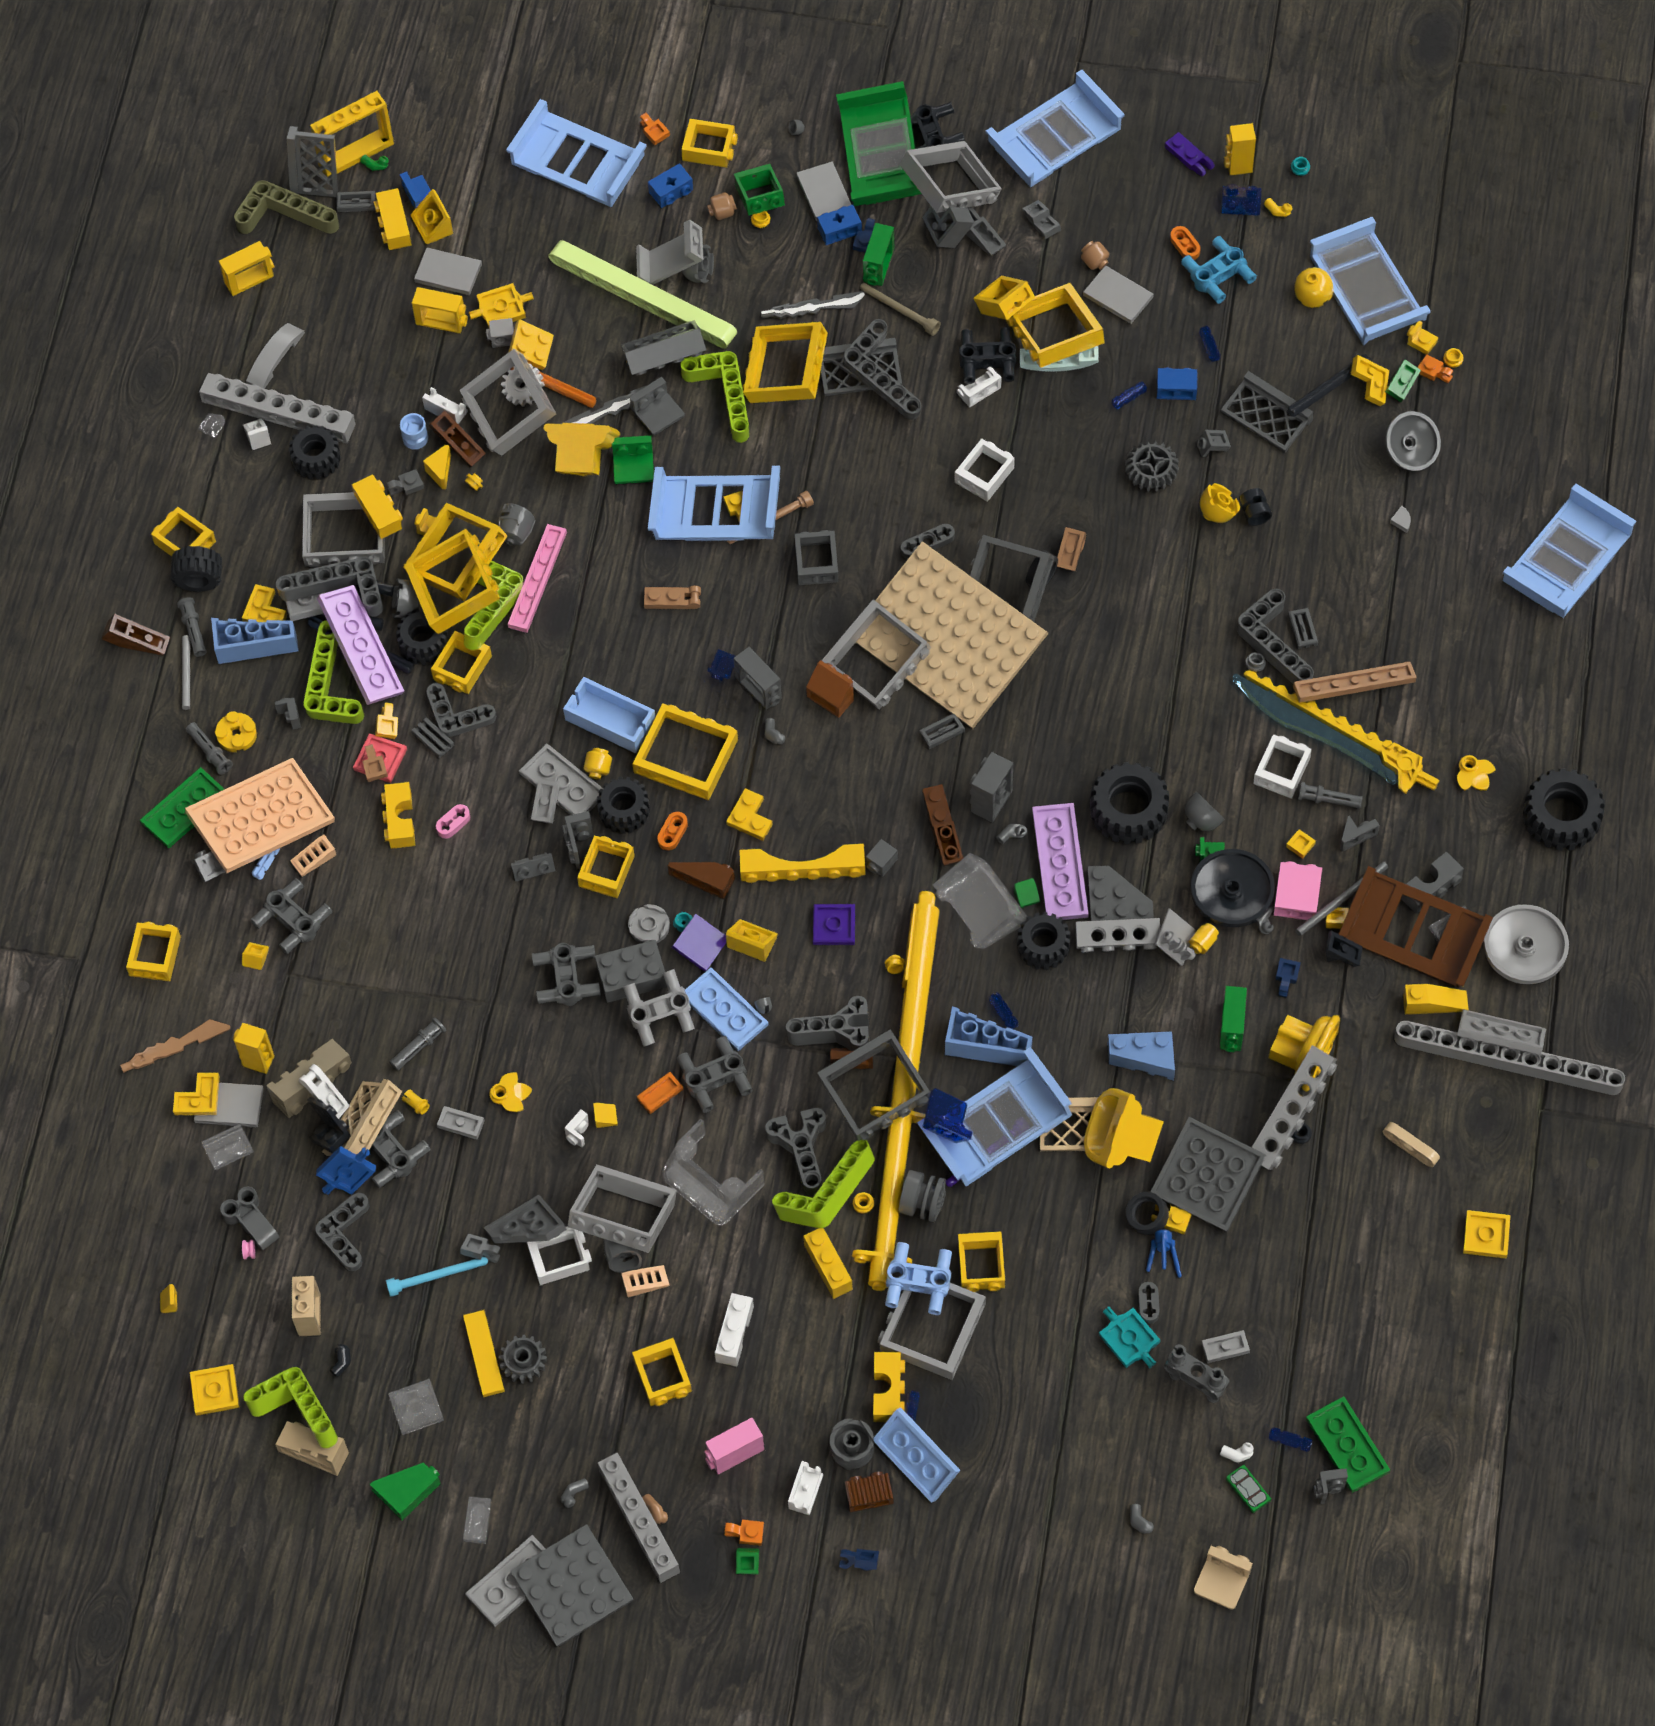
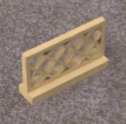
M383 1079L382 1083L365 1081L361 1083L349 1104L350 1107L341 1118V1120L349 1125L347 1131L351 1135L350 1139L342 1146L343 1148L354 1154H358L362 1148L368 1150L371 1148L402 1093L390 1080ZM325 1149L322 1151L326 1156L332 1155L331 1152Z
M1098 1097L1068 1098L1072 1103L1068 1107L1071 1113H1074L1079 1120L1072 1127L1066 1121H1063L1062 1123L1069 1130L1062 1137L1053 1129L1043 1133L1040 1136V1151H1085L1084 1145H1080L1082 1142L1084 1143V1137L1074 1129L1082 1121L1088 1125V1121L1085 1118L1092 1113ZM1050 1132L1059 1140L1054 1146H1044V1138ZM1071 1132L1080 1139L1076 1145H1069L1064 1141Z

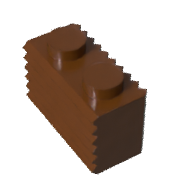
M874 1472L867 1478L854 1476L845 1481L850 1512L894 1504L888 1473Z

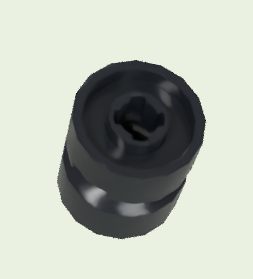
M1253 488L1240 495L1239 502L1243 511H1245L1244 515L1249 525H1261L1271 519L1272 512L1268 503H1266L1267 499L1262 489Z

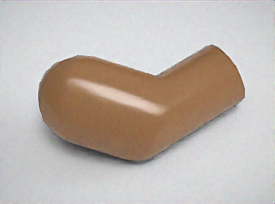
M650 1494L643 1496V1500L657 1524L665 1523L668 1520V1515L663 1511L661 1505Z

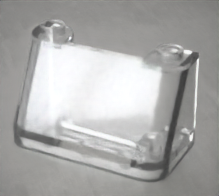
M969 853L933 884L937 890L935 892L937 897L942 902L946 900L951 903L971 930L970 935L972 938L970 941L977 949L987 948L1020 928L1023 921L1026 922L1027 915L985 860L972 853Z

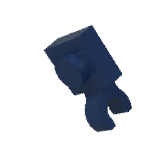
M868 218L865 230H858L853 250L866 253L875 224L874 219Z
M1280 958L1275 979L1281 981L1278 996L1287 998L1290 983L1296 984L1301 962Z
M843 1549L840 1552V1557H846L848 1560H840L839 1567L847 1569L855 1564L854 1568H861L866 1571L877 1570L879 1551L857 1549V1552Z

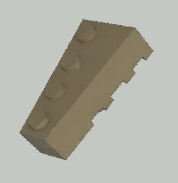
M333 1039L315 1050L310 1056L311 1059L308 1061L301 1060L297 1063L293 1072L289 1074L286 1071L280 1075L281 1080L275 1084L272 1081L266 1085L272 1102L288 1118L300 1113L303 1106L308 1102L307 1099L309 1097L315 1099L307 1088L299 1082V1079L309 1072L308 1069L313 1064L323 1071L331 1083L334 1082L340 1073H345L352 1063L349 1054ZM316 1077L312 1080L315 1084L318 1081Z

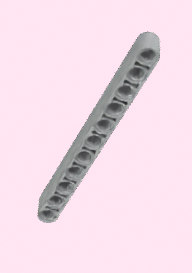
M1410 1021L1398 1023L1394 1035L1395 1042L1402 1047L1609 1095L1619 1094L1625 1082L1624 1073L1618 1069L1544 1052L1539 1055L1457 1036L1458 1032ZM1405 1031L1409 1035L1403 1036L1400 1034V1032ZM1426 1036V1037H1428L1430 1040H1429V1041H1425V1040H1422L1421 1037ZM1448 1041L1451 1045L1446 1046L1442 1042ZM1463 1046H1469L1472 1050H1465ZM1484 1051H1490L1493 1055H1486ZM1504 1056H1511L1514 1060H1507ZM1530 1060L1533 1061L1535 1064L1529 1065L1525 1061ZM1552 1065V1066H1554L1556 1069H1555V1070H1550V1069H1548L1546 1066ZM1568 1070H1573L1577 1074L1571 1075L1568 1073ZM1589 1075H1594L1598 1079L1593 1080L1589 1077ZM1609 1080H1616L1619 1084H1612Z

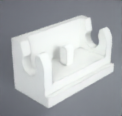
M988 367V371L977 378L974 383L958 386L957 394L969 408L1001 388V376L992 367Z
M431 387L430 396L425 393L422 397L424 409L437 416L445 410L459 424L468 412L465 404L460 403L458 405L437 394L436 389Z
M801 1462L788 1500L790 1510L810 1515L823 1478L821 1468L816 1466L813 1469L809 1467L807 1462Z

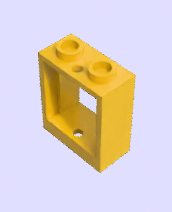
M690 119L682 146V160L727 168L729 160L732 161L734 149L732 147L737 144L738 134H735V126ZM697 134L726 138L723 152L694 148Z
M260 241L219 260L224 283L232 296L274 277L272 270L274 264L270 258L272 257L271 252ZM244 269H247V270H245V271H243V272H241V273L235 275L236 273H238V272H240V271H242V270H244Z
M1000 276L973 299L981 314L1008 320L1034 299L1035 296L1027 281Z
M417 287L412 301L416 325L461 334L462 328L466 326L468 316L465 315L466 305L463 304L462 296Z
M179 507L171 511L166 516V519L160 525H157L151 533L154 544L171 556L180 548L164 537L180 521H183L200 533L199 537L190 546L210 549L216 542L212 530Z
M454 631L431 668L433 679L439 684L451 686L457 692L469 694L492 657L490 646L483 644L477 650H469L464 646V635ZM455 648L477 657L465 678L443 669Z
M594 835L577 877L579 887L618 898L634 859V848L626 842L618 843L606 836L598 837ZM599 851L625 858L616 881L590 874Z
M152 922L137 923L126 966L129 976L171 981L181 938L178 928L170 924L161 926L155 925ZM143 935L170 938L164 964L137 961Z
M1002 1233L958 1234L961 1287L973 1292H977L979 1289L998 1291L1001 1288H1005ZM996 1248L999 1278L967 1279L965 1250Z
M674 1338L632 1352L633 1360L650 1406H661L675 1397L680 1399L686 1397L689 1392H692L691 1384ZM673 1355L683 1382L652 1392L643 1365Z

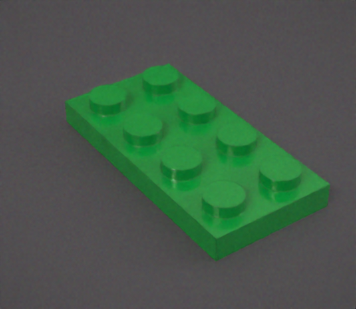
M200 767L140 819V822L169 849L194 827L185 813V808L225 789Z
M1344 1396L1306 1416V1421L1336 1469H1347L1348 1478L1346 1485L1351 1493L1390 1473V1468Z

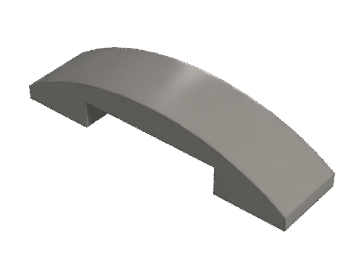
M289 323L281 327L259 354L247 377L246 383L250 385L255 384L265 389L273 378L274 369L289 348L296 346L304 335V330Z

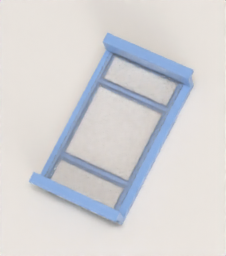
M1373 217L1310 240L1312 245L1311 260L1316 268L1323 269L1331 277L1334 288L1333 296L1363 345L1374 338L1418 321H1425L1427 314L1430 313L1427 305L1423 307L1418 305L1375 235L1376 221Z

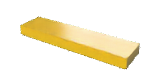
M482 1310L463 1315L483 1397L505 1392L485 1311Z

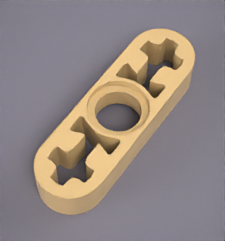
M1389 1122L1384 1128L1383 1134L1386 1138L1428 1167H1434L1440 1159L1435 1150L1397 1124Z

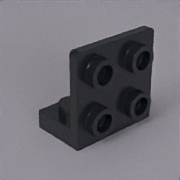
M309 1097L307 1101L324 1122L314 1130V1133L309 1138L314 1144L333 1154L350 1139L351 1135L347 1131L349 1127L343 1120L337 1118L336 1115L338 1113L330 1104L326 1106L322 1100H315Z

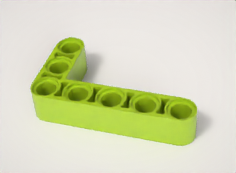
M731 351L684 358L681 362V373L685 381L697 382L722 378L732 438L736 442L748 440L749 423L736 354Z
M494 561L490 562L489 567L493 572V575H491L492 580L494 579L499 586L497 592L500 599L478 611L464 629V646L469 650H477L484 644L517 602L523 587V576L520 573ZM481 576L477 583L486 587Z
M326 620L320 624L304 698V707L308 716L313 719L358 724L364 719V711L359 701L328 696L338 642L333 633L330 635L325 634L328 630H331ZM323 649H330L327 653H321ZM319 668H326L323 672H318ZM316 686H322L320 690H314ZM314 704L319 705L316 709H310ZM333 707H339L335 712L330 711ZM353 709L358 710L356 714H349Z
M866 1140L855 1141L813 1198L788 1192L776 1194L772 1199V1203L780 1220L814 1228L828 1226L875 1161L869 1143Z
M289 1368L245 1392L243 1396L251 1415L255 1417L262 1416L294 1399L319 1446L330 1448L337 1443L338 1437L331 1421L300 1368Z

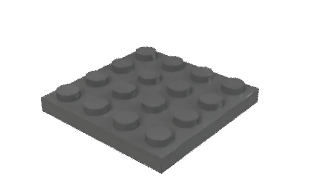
M1188 1117L1151 1192L1157 1194L1162 1200L1228 1232L1266 1158V1154Z
M587 1524L510 1570L556 1647L561 1646L633 1601V1597Z

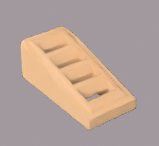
M322 835L290 861L301 877L335 857L336 851L326 836ZM317 851L319 853V856L317 857L314 854V852ZM309 855H310V857L313 859V861H312L311 863H310V861L307 859V857H308ZM301 860L307 865L305 868L301 865Z
M664 1265L621 1273L627 1297L669 1286ZM656 1273L660 1274L661 1282H657ZM649 1275H651L653 1283L650 1284L647 1278ZM643 1277L644 1285H640L639 1278ZM631 1280H635L636 1286L631 1285Z

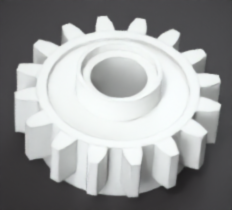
M529 364L541 387H544L545 384L541 381L544 377L539 374L540 371L537 368L533 369V366ZM513 366L514 370L509 369L508 376H502L506 380L501 383V386L505 388L502 390V393L507 395L506 399L509 402L512 401L514 405L518 403L522 407L525 406V403L532 405L534 399L526 385L520 388V384L524 381L516 367Z

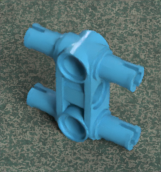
M1217 236L1212 241V245L1220 253L1218 256L1202 266H1199L1190 255L1185 256L1181 261V264L1190 273L1195 288L1200 292L1208 293L1217 304L1226 298V294L1217 285L1236 273H1239L1248 284L1254 282L1257 276L1247 266V260L1243 257V251L1240 248L1229 246L1221 236Z

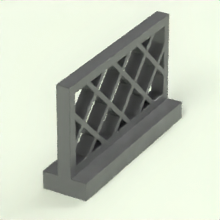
M290 126L287 136L290 191L298 195L308 194L337 197L335 135L298 132V127ZM301 139H308L311 143L306 146ZM330 141V145L324 147L320 142ZM316 146L321 152L316 154L311 148ZM307 152L312 158L306 160L302 154ZM326 154L331 160L326 162L321 156ZM314 161H317V162H319L322 166L317 169V168H316L314 165H312L311 163H313ZM308 167L313 172L308 175L303 169ZM327 169L332 174L327 177L322 171ZM318 175L323 181L317 183L313 177ZM308 181V182L311 183L314 187H313V188H305V187H304V183H306V182ZM327 183L333 190H326L322 186Z
M885 339L869 357L874 359L876 364L880 363L886 367L885 372L891 371L896 374L897 382L902 385L896 339ZM868 342L861 343V346L865 348L871 345ZM851 344L825 347L821 366L824 396L872 390L843 366L844 353ZM893 354L894 360L890 365L881 360L884 355ZM849 356L848 360L856 361L858 358L856 356ZM832 362L837 367L830 373L824 368V363ZM840 368L848 373L843 381L834 376ZM865 368L867 370L866 374L873 372L870 368ZM850 376L859 381L856 386L850 387L846 384ZM831 379L840 384L836 389L828 390L827 384ZM879 381L877 383L879 386L882 387L887 385L886 381H883L882 383H880L881 381Z
M1250 371L1246 373L1243 382L1221 409L1222 413L1285 453L1306 425H1310L1313 421V411L1308 408L1295 417L1287 416L1288 407L1296 401ZM1246 387L1252 391L1253 397L1241 398L1240 393ZM1265 399L1268 401L1269 407L1257 409L1256 400ZM1254 401L1255 409L1243 411L1242 403ZM1240 403L1241 412L1233 413L1228 410L1232 404ZM1281 409L1284 411L1285 417L1273 419L1272 410ZM1270 411V420L1259 421L1258 413ZM1256 413L1257 422L1248 423L1245 421L1244 415ZM1296 419L1301 422L1298 428L1289 429L1288 421ZM1286 421L1287 430H1275L1274 423ZM1272 424L1273 432H1262L1261 425ZM1288 434L1289 440L1285 445L1277 441L1278 435Z

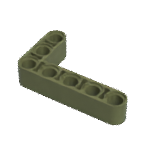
M265 180L255 183L234 215L237 230L242 234H248L253 231L267 208L329 234L335 233L339 229L337 213L332 208Z

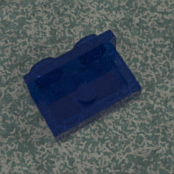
M1223 186L1222 213L1260 215L1261 188L1256 186Z

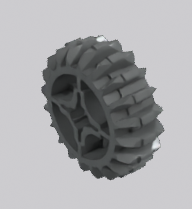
M1147 441L1146 445L1140 443L1138 448L1133 447L1132 452H1129L1125 462V471L1128 474L1129 481L1133 480L1134 486L1139 484L1140 490L1146 487L1148 492L1151 488H1154L1157 492L1158 487L1164 490L1166 485L1171 486L1172 480L1176 479L1179 471V461L1176 458L1175 452H1171V447L1165 448L1164 442L1161 445H1157L1156 441L1153 444Z

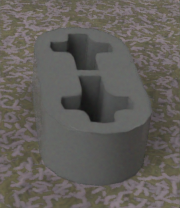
M1144 1282L1139 1287V1315L1147 1324H1153L1159 1318L1158 1287L1152 1282ZM1146 1289L1154 1292L1151 1293V1300H1147V1295L1144 1293ZM1147 1306H1151L1152 1317H1148L1146 1314Z

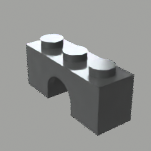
M1445 852L1431 864L1429 873L1435 878V882L1424 883L1415 876L1407 885L1442 898L1449 887L1452 885L1455 887L1461 882L1464 868L1450 854ZM1402 895L1401 900L1415 914L1421 911L1424 903Z

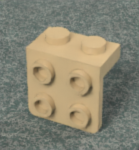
M1211 1546L1205 1565L1195 1585L1194 1593L1228 1609H1234L1251 1573L1253 1563L1249 1562V1559L1242 1555L1235 1556L1230 1554L1227 1549L1221 1546Z

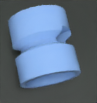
M416 413L405 415L400 421V429L405 446L410 449L424 447L428 442L424 418Z

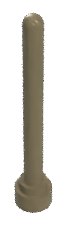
M865 283L860 285V289L921 324L928 334L934 336L938 332L941 323L936 319H926Z

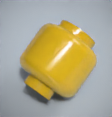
M593 748L592 751L587 752L583 768L584 771L589 773L590 778L601 779V776L609 774L612 757L608 754L609 751Z

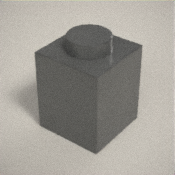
M881 839L866 856L867 868L872 873H878L883 877L898 860V850Z

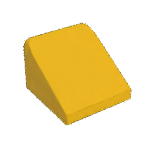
M249 942L242 953V966L261 970L269 947Z
M593 1103L597 1128L618 1125L614 1104Z
M169 1284L160 1294L161 1313L177 1311V1291L173 1284Z

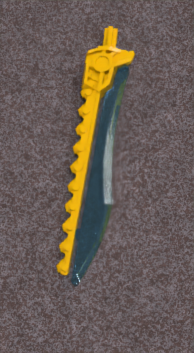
M1246 671L1244 673L1246 679L1238 674L1233 675V682L1238 685L1250 701L1283 727L1303 733L1342 751L1385 778L1391 785L1398 784V788L1404 794H1407L1408 790L1416 782L1433 791L1437 788L1440 780L1422 771L1423 757L1394 742L1392 743L1391 740L1380 741L1375 732L1364 733L1361 725L1354 724L1351 726L1346 717L1339 716L1336 718L1330 709L1324 708L1320 710L1315 701L1299 703L1296 693L1289 694L1285 685L1274 686L1268 677L1258 678L1255 671Z

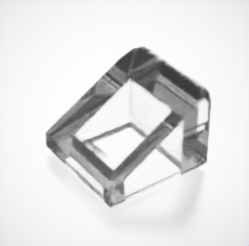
M209 413L198 427V430L216 437L225 424L224 416Z

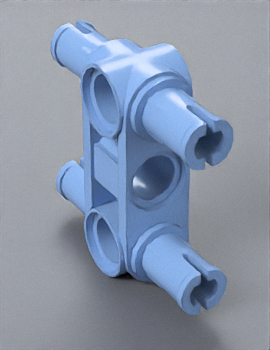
M898 1242L894 1260L889 1263L887 1269L886 1286L888 1291L885 1305L890 1308H897L901 1290L931 1295L928 1313L940 1315L943 1299L948 1294L952 1273L949 1267L952 1252L941 1249L936 1267L906 1263L909 1245ZM895 1272H899L902 1274V1276L899 1278H895L892 1276V1274ZM938 1279H942L945 1281V1283L943 1285H937L935 1281Z

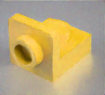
M1418 321L1407 332V336H1409L1407 344L1428 355L1438 342V337L1422 329L1423 322Z
M423 508L421 514H417L414 522L417 533L423 536L436 519V517L429 515L428 509Z

